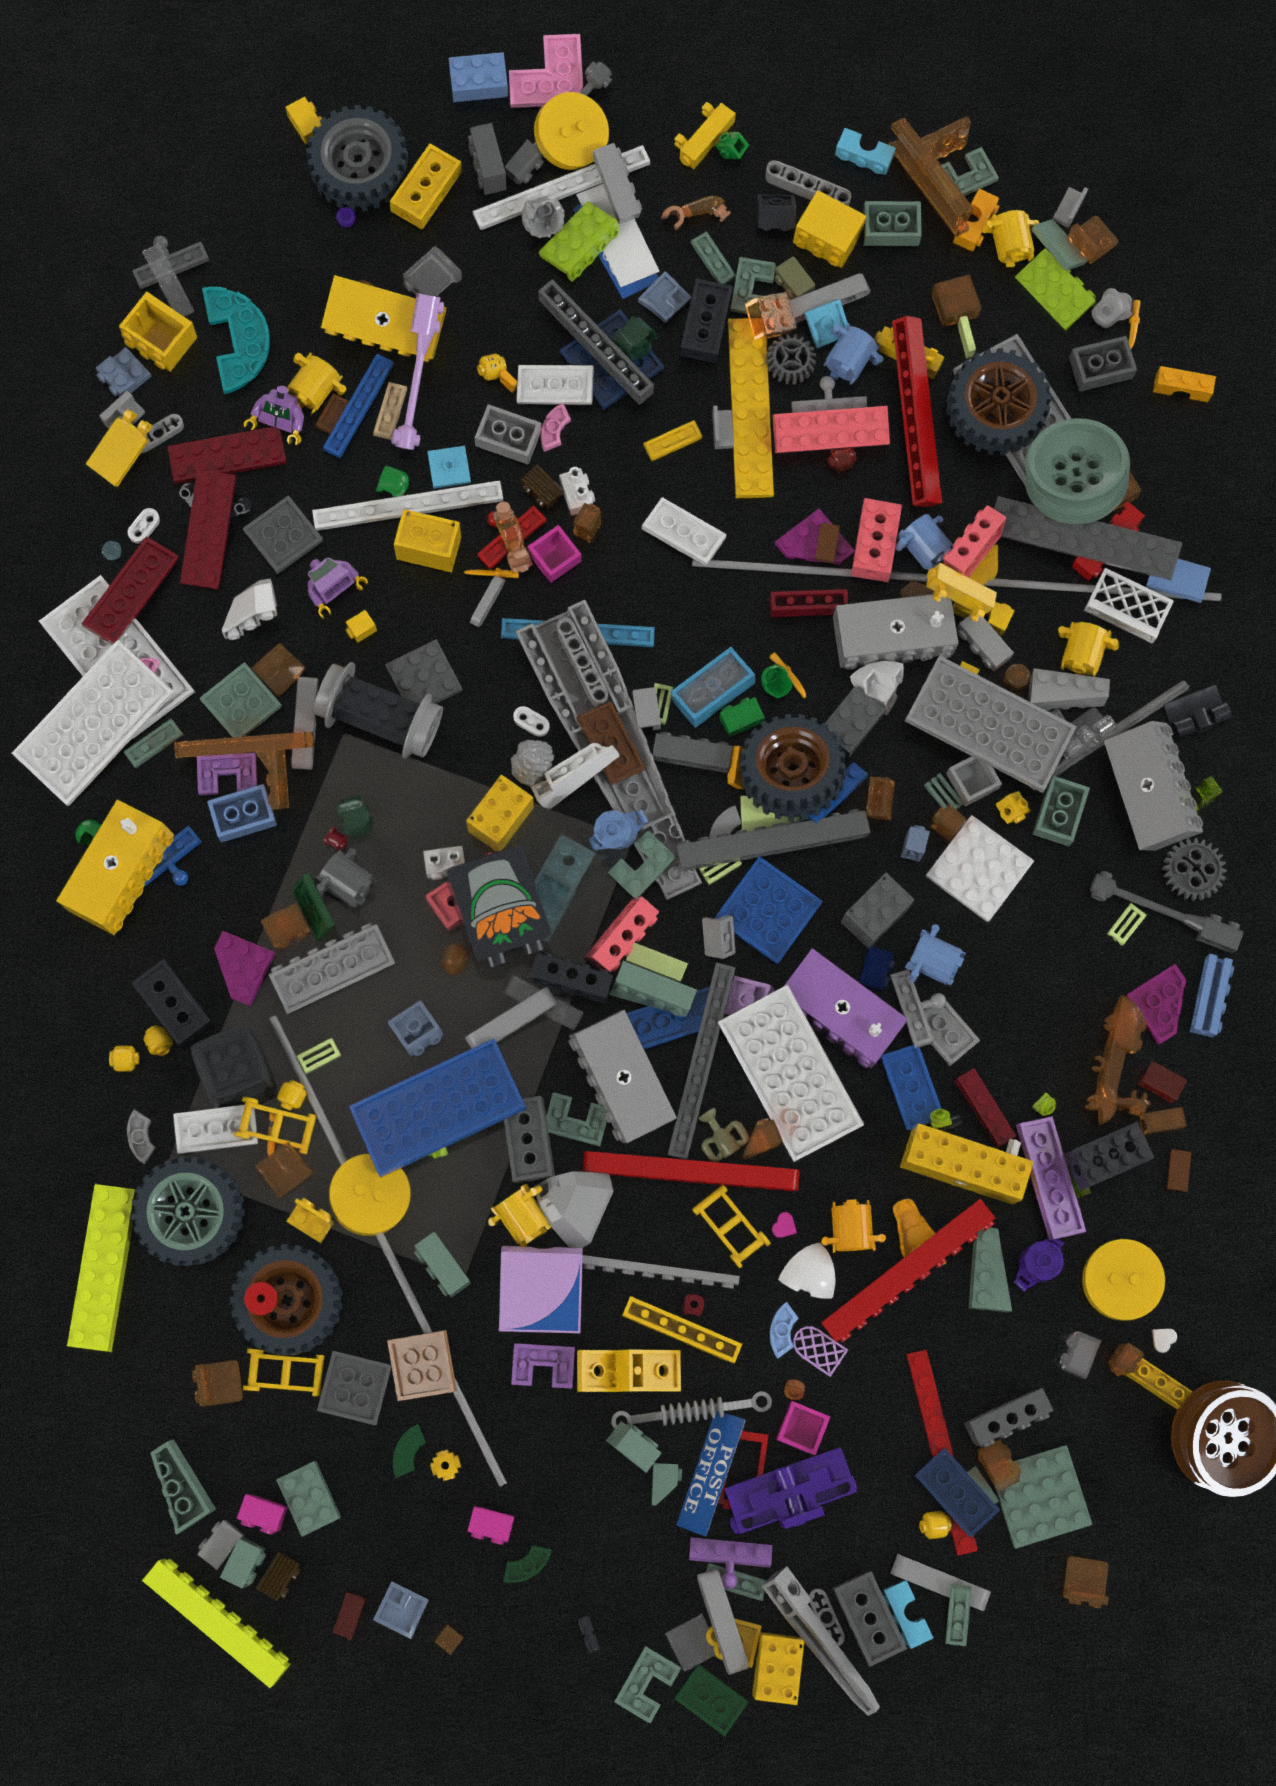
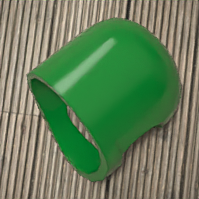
M386 465L375 491L382 493L384 490L390 492L393 497L403 496L409 485V477L405 472Z
M92 819L83 821L75 833L77 842L80 845H90L93 839L89 838V836L92 835L94 838L102 825Z

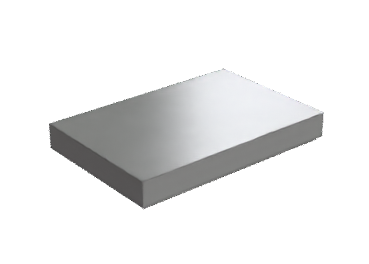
M947 1001L941 1009L930 1007L924 1010L934 1039V1043L931 1045L949 1066L980 1041Z

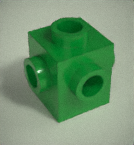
M724 132L715 146L723 158L740 159L749 144L739 132Z

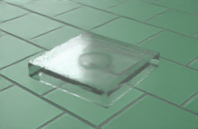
M702 1614L665 1633L683 1671L715 1655L714 1647L706 1640V1633L709 1628Z

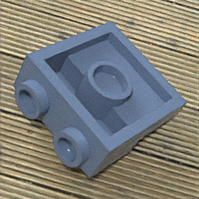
M126 347L113 358L111 356L96 367L97 377L102 383L106 382L110 386L109 390L115 397L117 395L120 397L126 391L131 394L151 377L148 370Z
M421 1000L388 1021L389 1026L410 1057L421 1055L425 1047L430 1044L435 1045L439 1043L444 1035Z

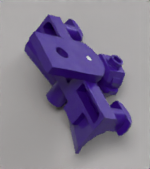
M840 1447L725 1488L734 1516L730 1519L731 1528L736 1534H741L779 1520L781 1528L784 1529L806 1523V1521L825 1515L823 1508L819 1505L857 1492L855 1479L850 1474Z

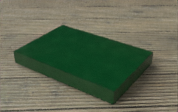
M309 873L302 875L293 887L292 893L316 940L319 941L324 939L333 928L334 923Z
M697 1664L674 1698L723 1736H726L749 1702L699 1664Z

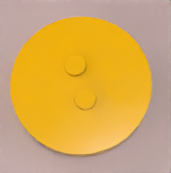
M565 92L551 98L540 109L534 124V135L539 150L549 162L562 169L578 170L594 162L592 157L593 150L607 145L609 127L604 112L594 100L580 93Z
M361 1154L343 1163L336 1171L329 1188V1204L336 1220L350 1232L363 1236L383 1234L394 1228L403 1218L410 1202V1185L404 1171L400 1168L380 1178L370 1154Z
M1119 1239L1101 1245L1089 1256L1084 1266L1082 1282L1088 1301L1099 1313L1111 1319L1125 1321L1140 1318L1157 1306L1164 1292L1165 1275L1160 1260L1150 1248L1134 1240Z

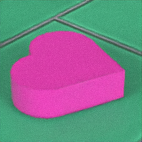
M781 1213L778 1216L777 1223L772 1227V1233L775 1237L781 1238L797 1233L793 1218L789 1213Z

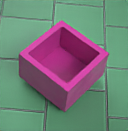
M559 525L528 546L530 557L550 583L581 562V553Z
M791 1401L776 1440L811 1455H816L830 1416Z
M245 1494L237 1519L242 1520L240 1524L252 1528L257 1525L261 1527L260 1531L274 1534V1532L281 1530L288 1507L252 1494Z
M475 1506L468 1532L472 1533L471 1537L483 1540L484 1536L492 1538L491 1542L503 1545L504 1541L508 1542L515 1516Z

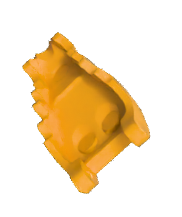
M904 1199L893 1206L900 1238V1249L903 1257H906L933 1236L935 1232L919 1213L913 1200Z

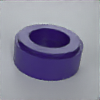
M348 207L338 210L336 215L338 224L342 227L352 226L355 222L354 211Z

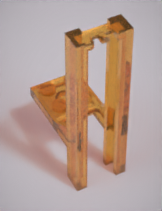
M966 116L921 139L905 118L892 123L891 129L898 137L897 141L889 142L890 146L896 148L894 156L955 237L969 230L968 217L972 214L973 207L936 159L945 157L966 145L971 124L970 119Z
M313 732L174 742L175 758L256 752L269 771L266 781L267 785L270 786L268 802L272 806V810L289 808L284 749L315 747Z

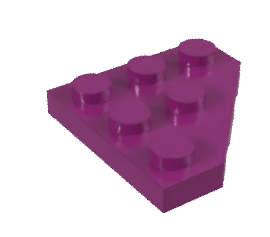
M818 509L775 541V545L786 558L805 559V561L820 562L815 561L820 524L832 523ZM838 533L833 564L840 565L852 556L855 551L843 536Z
M222 931L214 949L230 996L233 1000L251 1007L276 953Z
M1176 964L1126 995L1158 1045L1177 1033V1023L1181 1011L1186 979Z

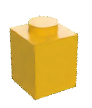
M366 610L346 621L347 629L345 630L351 639L355 638L357 643L377 631L376 625Z

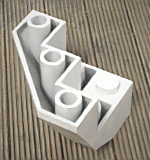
M271 579L260 580L234 598L222 628L225 639H238L244 635L243 629L253 630L256 626H260L259 619L270 620L273 616H277V603Z

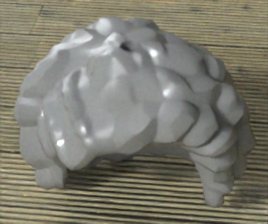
M541 197L533 201H526L522 210V222L525 229L531 235L538 238L550 237L552 234L562 230L565 215L562 205H560L558 200Z
M534 740L521 742L518 745L517 754L511 758L512 774L516 780L531 787L543 782L546 779L544 773L550 770L552 767L551 762L554 760L553 750H551L552 746L546 742Z

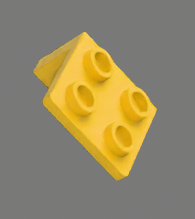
M296 1198L294 1202L297 1203V1206L287 1222L321 1243L334 1224L331 1220L332 1216L321 1208L319 1211L313 1209L315 1205L305 1198H302V1200Z

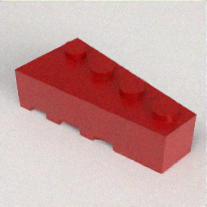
M1127 501L1119 515L1116 513L1108 524L1139 531L1138 526L1145 515ZM1077 557L1072 567L1089 581L1092 577H1098L1103 571L1101 567L1104 563Z

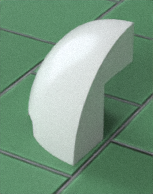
M880 661L868 664L850 676L851 682L854 687H857L885 709L884 714L887 715L897 699L895 692L897 686L902 683L903 664L894 661Z
M821 1243L812 1244L798 1252L787 1263L778 1280L796 1291H799V1289L808 1291L813 1297L832 1298L835 1289V1271L831 1257Z

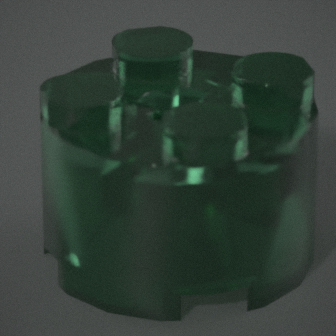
M633 316L628 320L627 325L623 329H619L615 333V345L634 362L635 358L642 359L652 349L653 346L650 344L653 339L657 340V333L642 319Z
M362 793L340 800L339 804L336 805L339 816L344 818L345 823H342L345 834H348V836L355 837L375 830L374 825H370L373 819L369 807L361 801L364 798Z

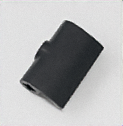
M1216 685L1164 705L1168 721L1177 738L1195 731L1198 733L1206 731L1214 724L1230 719L1232 716L1226 702L1222 703Z

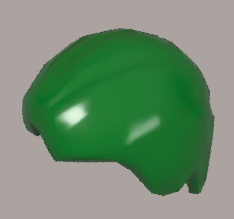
M777 664L765 668L761 676L764 690L776 698L788 694L792 688L793 682L789 678L788 672Z

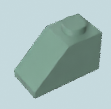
M653 1463L651 1505H657L677 1486L678 1481L682 1480V1469H678V1464Z

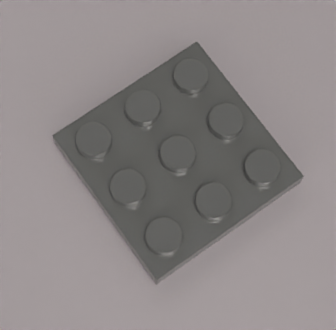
M289 496L243 528L245 534L277 574L323 542V538Z
M437 639L385 664L400 695L421 704L423 698L428 693L432 695V703L437 704L463 691Z
M333 1351L317 1411L377 1426L392 1365Z

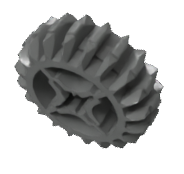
M788 334L785 339L780 336L778 341H773V346H769V352L766 353L768 359L766 360V365L769 366L768 371L773 372V378L779 376V382L783 379L786 380V385L789 381H792L795 385L797 379L802 383L804 378H809V373H813V367L816 365L814 360L816 359V353H813L814 348L809 347V341L804 343L803 337L799 340L796 339V334L793 338H790ZM778 353L781 355V358L783 360L781 365H779L776 360V356ZM801 354L804 355L806 360V364L804 366L801 364V360L799 359Z

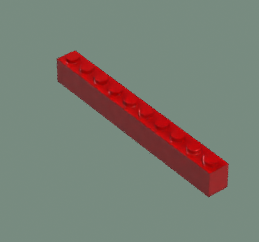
M905 316L892 321L912 501L913 506L930 507L942 503L922 323L920 318Z
M979 1199L822 1321L823 1326L836 1342L839 1340L844 1342L851 1336L850 1331L855 1327L859 1330L867 1324L866 1319L869 1316L876 1317L883 1311L881 1307L887 1302L889 1305L893 1304L899 1299L897 1295L904 1290L907 1293L915 1286L914 1281L918 1278L922 1281L931 1274L929 1270L932 1267L936 1266L939 1268L947 1261L945 1259L946 1256L950 1253L954 1256L963 1248L960 1245L966 1241L971 1243L978 1237V1231L982 1228L986 1231L993 1226L994 1215L983 1201Z

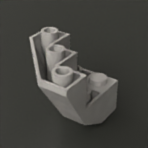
M573 1171L550 1177L538 1184L542 1187V1192L536 1195L538 1204L555 1232L569 1248H583L590 1244L613 1193L610 1175L607 1173Z

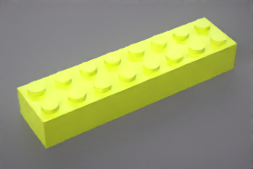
M97 1184L94 1186L67 1344L69 1347L112 1352L134 1221L131 1220V1214H134V1206L131 1205L132 1200H135L137 1196L135 1189Z
M171 1559L159 1560L142 1581L269 1688L274 1686L290 1666L287 1662L289 1658L282 1652L276 1653L271 1649L273 1645L265 1638L259 1639L256 1636L257 1631L251 1626H244L240 1623L241 1618L234 1612L228 1613L224 1609L225 1605L216 1598L214 1600L209 1597L210 1592L202 1585L196 1586L193 1583L194 1579L188 1573L178 1571V1565Z

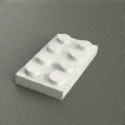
M519 365L517 403L592 405L594 367Z
M664 498L660 499L642 525L644 531L707 566L726 538L725 533Z
M245 1105L174 1114L177 1154L258 1144V1138L249 1136V1140L233 1136L234 1132L239 1130ZM252 1108L247 1131L257 1133L255 1109Z

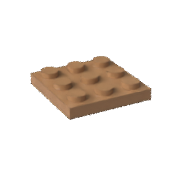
M446 1330L387 1341L398 1401L457 1391Z

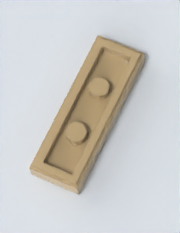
M388 383L373 432L374 436L392 440V433L397 425L407 386Z

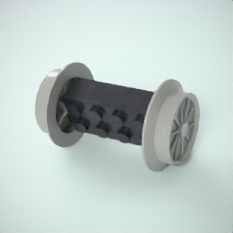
M350 662L345 668L337 664H333L329 668L322 681L314 705V714L325 718V726L327 728H330L338 719L404 746L402 753L404 759L408 758L412 753L420 757L426 755L434 740L443 713L442 706L432 703V695L430 693L426 694L421 704L354 678L355 664L353 662Z

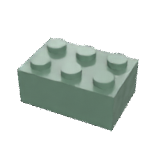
M865 201L863 214L866 215L863 229V246H919L921 240V202Z
M1052 776L1048 782L1032 834L1070 846L1074 841L1090 788Z
M435 1232L415 1245L417 1249L414 1252L421 1263L426 1262L429 1267L426 1270L433 1280L438 1278L440 1281L438 1287L445 1296L449 1294L452 1298L471 1284Z
M316 1461L277 1479L301 1536H305L341 1518Z

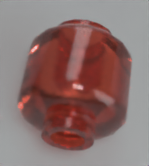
M852 447L833 448L830 451V457H827L830 468H834L837 472L853 468L854 462L857 461Z

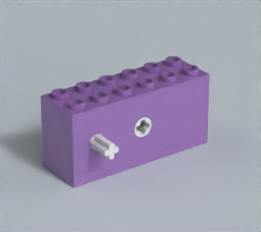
M811 949L784 985H789L805 1017L811 1024V1028L818 1033L821 1031L827 1035L826 1039L834 1045L836 1043L843 1047L841 1050L849 1056L854 1055L858 1058L857 1062L865 1068H872L908 1020L814 949Z

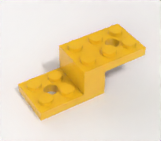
M577 1350L578 1392L681 1391L680 1350ZM661 1365L664 1368L663 1376L659 1374V1367ZM595 1366L600 1368L599 1376L594 1374Z

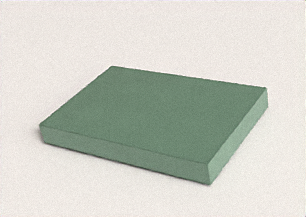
M1053 219L1036 224L1031 229L1066 271L1082 266L1088 261Z

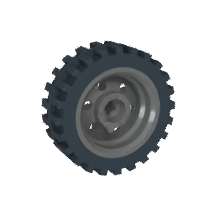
M355 105V109L348 110L347 106L342 107L343 111L336 113L334 110L330 112V118L326 119L323 117L320 120L321 126L319 128L317 126L314 127L312 130L314 138L309 137L308 139L309 148H307L306 154L314 185H317L318 192L321 195L325 194L328 202L336 201L339 208H343L344 205L355 211V208H362V211H368L367 207L373 205L375 209L379 208L380 202L385 201L388 203L391 200L390 195L396 193L399 184L403 183L405 174H408L409 171L408 153L399 126L395 127V122L391 117L386 119L383 111L379 110L378 113H375L373 107L367 106V109L364 110L361 109L360 105Z

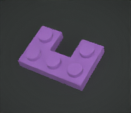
M256 753L197 756L199 796L218 795V776L237 775V792L257 786Z
M514 1343L511 1385L532 1386L534 1365L553 1367L552 1387L572 1389L575 1347Z

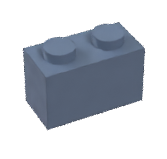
M915 825L910 827L905 837L901 857L919 862L925 853L930 831H926L922 826Z

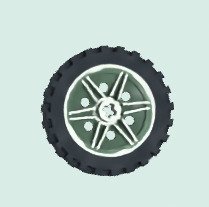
M178 1157L177 1159L164 1161V1164L160 1166H155L149 1175L144 1176L142 1179L144 1182L135 1191L137 1192L136 1199L132 1200L131 1206H134V1214H131V1220H135L136 1227L133 1229L135 1234L138 1233L141 1238L139 1242L142 1246H146L149 1249L148 1252L152 1256L155 1255L160 1258V1261L169 1262L177 1266L199 1265L218 1258L220 1254L225 1253L229 1249L228 1247L232 1242L236 1241V1235L243 1225L241 1220L245 1214V1210H242L244 1199L243 1196H240L238 1183L233 1181V1176L223 1170L222 1166L207 1159ZM192 1187L194 1193L188 1195L187 1188ZM169 1196H174V1203L168 1202ZM205 1199H208L210 1201V1205L208 1207H205L203 1205V1201ZM189 1207L190 1215L184 1216L183 1208ZM167 1216L173 1217L172 1223H166L165 1219ZM203 1219H206L208 1222L206 1227H202L200 1224ZM183 1228H188V1235L182 1234Z

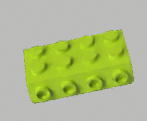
M587 201L563 226L562 230L557 232L539 251V255L567 274L570 281H574L594 261L598 254L604 251L607 245L618 236L620 232L618 221Z
M1045 248L1015 278L1066 331L1089 308L1096 305V296L1092 291H1086L1082 287L1084 285L1077 276L1074 278L1070 274L1071 270L1066 271Z

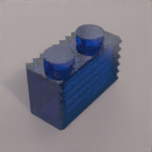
M871 946L859 983L865 988L881 992L882 988L886 989L889 982V977H886L888 970L892 971L895 959H892L893 953Z

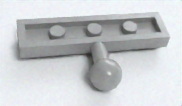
M825 376L820 381V387L824 390L825 399L793 401L791 403L792 413L867 407V398L865 396L832 399V389L835 386V381L832 377Z
M905 970L891 974L890 979L903 1016L908 1019L906 1025L914 1048L934 1043L923 1009L930 1007L941 1009L946 1004V998L944 995L936 993L932 995L931 999L920 1002L914 982L909 980L910 971Z

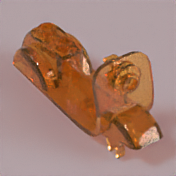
M1123 995L1119 997L1113 1014L1105 1019L1108 1025L1104 1024L1103 1027L1109 1031L1104 1055L1103 1057L1096 1056L1094 1060L1100 1061L1101 1066L1092 1067V1070L1100 1071L1095 1095L1087 1098V1101L1090 1102L1089 1105H1085L1087 1110H1098L1099 1126L1108 1122L1114 1116L1117 1109L1130 1110V1114L1141 1116V1113H1146L1147 1107L1150 1106V1101H1145L1147 1093H1143L1142 1099L1136 1097V1090L1131 1093V1098H1120L1117 1096L1126 1052L1135 1054L1137 1050L1140 1051L1142 1046V1039H1140L1141 1031H1145L1147 1021L1144 1020L1145 1016L1137 1004Z

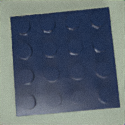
M621 310L597 325L648 379L664 370L663 364ZM576 339L560 349V354L569 365L594 367L593 397L603 410L628 394Z

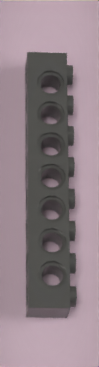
M553 279L538 291L539 301L639 405L653 394L654 384Z

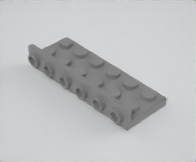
M370 922L362 926V931L356 934L354 931L343 935L344 939L339 942L334 939L326 943V948L320 951L317 947L308 951V956L301 959L298 956L289 960L290 965L283 967L281 964L272 968V973L269 974V977L286 1013H291L395 964L377 924L372 925Z

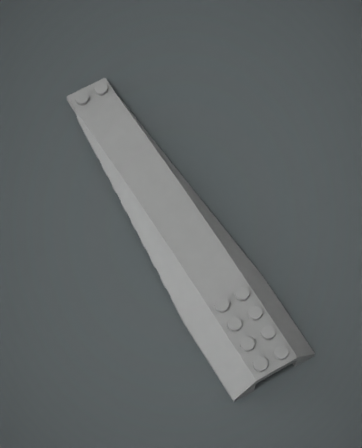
M583 600L568 607L567 612L536 626L532 623L515 631L550 704L578 751H581L590 744L576 717L596 707L590 702L557 636L556 631L559 620L569 618L573 621L608 691L607 702H612L646 767L645 771L612 786L603 769L594 775V778L613 810L622 813L643 810L648 822L638 832L636 841L633 844L644 862L649 857L635 843L648 830L676 856L675 848L679 845V842L685 841V838L677 822L673 807L670 804L666 789L663 786L642 729L638 728L636 713L619 668L586 601ZM562 626L560 628L563 632L570 631V628L568 626ZM572 642L569 644V647L577 649L579 645ZM584 659L577 661L580 666L587 665ZM592 676L585 678L589 683L596 681ZM601 693L594 694V697L597 700H602L604 698L603 694ZM677 858L655 880L659 884L666 900L702 884L695 869L679 872Z

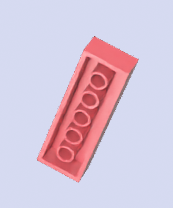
M887 406L772 415L775 453L890 444Z

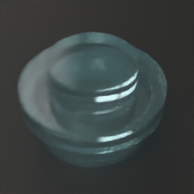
M114 541L105 543L102 548L103 556L108 560H116L122 552L120 545Z

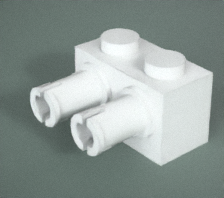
M572 467L569 472L559 475V482L564 490L570 514L575 515L593 509L595 497L593 492L588 490L589 480L587 475L582 473L581 468Z
M462 846L423 851L427 878L432 880L442 879L444 869L465 863Z

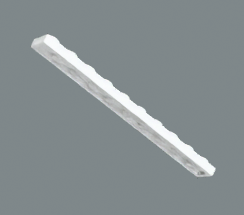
M643 145L622 153L621 162L623 165H626L628 173L650 165L649 157ZM593 164L475 210L473 215L480 230L523 214L522 210L527 200L533 201L541 197L560 200L601 184L602 181L596 165Z
M500 481L312 510L315 529L318 531L399 518L402 516L403 509L424 514L503 501Z

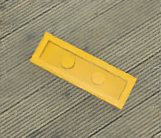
M691 421L645 442L644 447L651 461H654L702 439L703 436L695 421Z

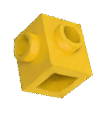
M1019 791L1009 794L996 803L1001 817L1007 824L1014 821L1017 824L1026 818L1025 814L1030 812L1027 801L1022 798Z
M448 1450L436 1453L437 1457L433 1458L434 1463H430L433 1476L443 1477V1481L455 1478V1473H458V1468L461 1467L458 1455L454 1456V1453H448ZM444 1461L449 1463V1468L446 1470L441 1467Z

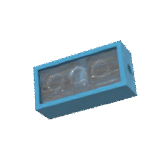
M730 647L670 692L671 700L696 728L754 685L755 674Z

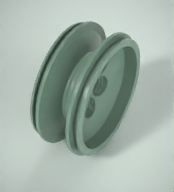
M1068 419L1047 427L1035 438L1026 455L1025 485L1028 496L1043 514L1062 523L1085 524L1107 516L1121 503L1128 489L1130 457L1126 445L1111 428L1089 419Z

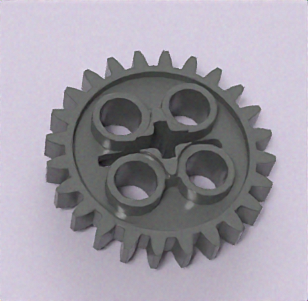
M1197 838L1192 843L1187 839L1185 844L1180 841L1178 847L1174 845L1172 851L1167 853L1169 858H1165L1163 862L1168 865L1162 869L1168 872L1163 877L1170 879L1166 885L1172 884L1171 891L1177 889V896L1183 893L1185 900L1191 896L1192 901H1195L1198 896L1199 900L1202 901L1204 895L1210 898L1211 892L1215 894L1218 892L1217 888L1222 887L1220 881H1224L1226 877L1221 874L1227 872L1222 866L1226 862H1220L1219 859L1223 857V854L1217 855L1218 848L1212 850V843L1206 846L1204 839L1200 844ZM1191 852L1196 853L1199 860H1194L1191 857ZM1177 865H1182L1185 868V873L1179 872ZM1194 867L1198 869L1195 872L1192 871ZM1204 867L1211 868L1212 874H1207L1204 871ZM1195 879L1198 882V887L1192 886L1190 880Z

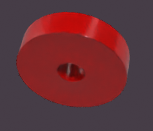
M256 1282L247 1288L244 1295V1303L251 1313L265 1315L276 1306L277 1294L275 1289L268 1283ZM258 1295L264 1296L263 1302L257 1301Z

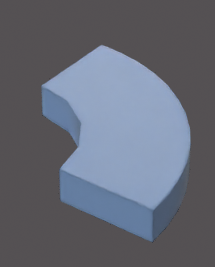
M787 1302L776 1312L770 1327V1342L777 1359L794 1347L791 1341V1329L798 1317Z

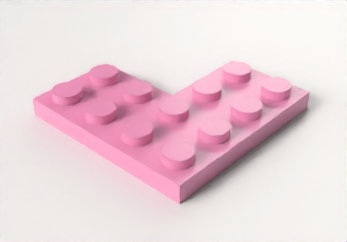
M580 34L544 35L545 69L509 70L511 108L539 107L558 94L565 92L580 93L583 90Z

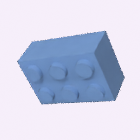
M504 52L449 58L453 102L508 97Z
M264 784L207 801L220 842L277 826Z

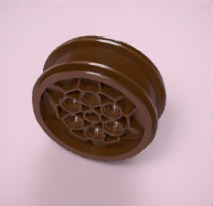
M1229 1380L1213 1381L1194 1390L1179 1406L1171 1429L1172 1450L1181 1471L1195 1484L1223 1496H1243L1262 1488L1276 1474V1405L1257 1389Z

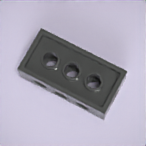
M541 1096L522 1099L526 1109L504 1119L512 1180L514 1183L547 1179L555 1176L544 1098ZM529 1115L530 1121L526 1125H522L521 1119ZM532 1135V1142L526 1145L524 1143L525 1137ZM530 1155H535L536 1157L533 1164L527 1163V1158Z
M1040 1388L965 1422L964 1425L974 1445L987 1447L995 1443L994 1439L997 1437L999 1439L1006 1438L1013 1434L1012 1430L1014 1429L1023 1430L1031 1426L1030 1422L1033 1420L1035 1422L1042 1421L1050 1417L1048 1413L1052 1412L1053 1409L1043 1388ZM1026 1405H1027V1406L1029 1407V1409H1030L1029 1415H1027V1414L1025 1413V1406H1026ZM1008 1414L1012 1417L1010 1424L1006 1420ZM990 1422L994 1426V1430L992 1433L988 1430V1425Z
M868 1570L832 1587L868 1666L875 1665L907 1649L871 1571ZM859 1593L865 1595V1601L862 1604L856 1603V1596ZM871 1612L874 1615V1620L872 1623L867 1624L864 1618L867 1613ZM877 1632L883 1634V1639L879 1643H875L873 1640L874 1634Z

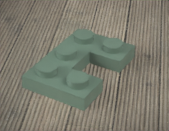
M982 147L965 154L964 158L971 169L968 173L957 177L950 162L933 169L932 173L949 203L998 181L999 177Z
M743 257L739 258L730 311L767 317L770 297L754 295L752 292L754 280L773 283L776 263Z
M649 830L635 843L649 858L636 871L621 858L608 872L634 898L640 897L677 858Z
M553 1092L546 1116L549 1133L600 1147L607 1122L603 1114L606 1111L604 1106L591 1103L586 1122L567 1117L572 1097Z
M645 1646L614 1702L651 1723L660 1704L644 1695L645 1689L653 1676L671 1686L681 1667Z

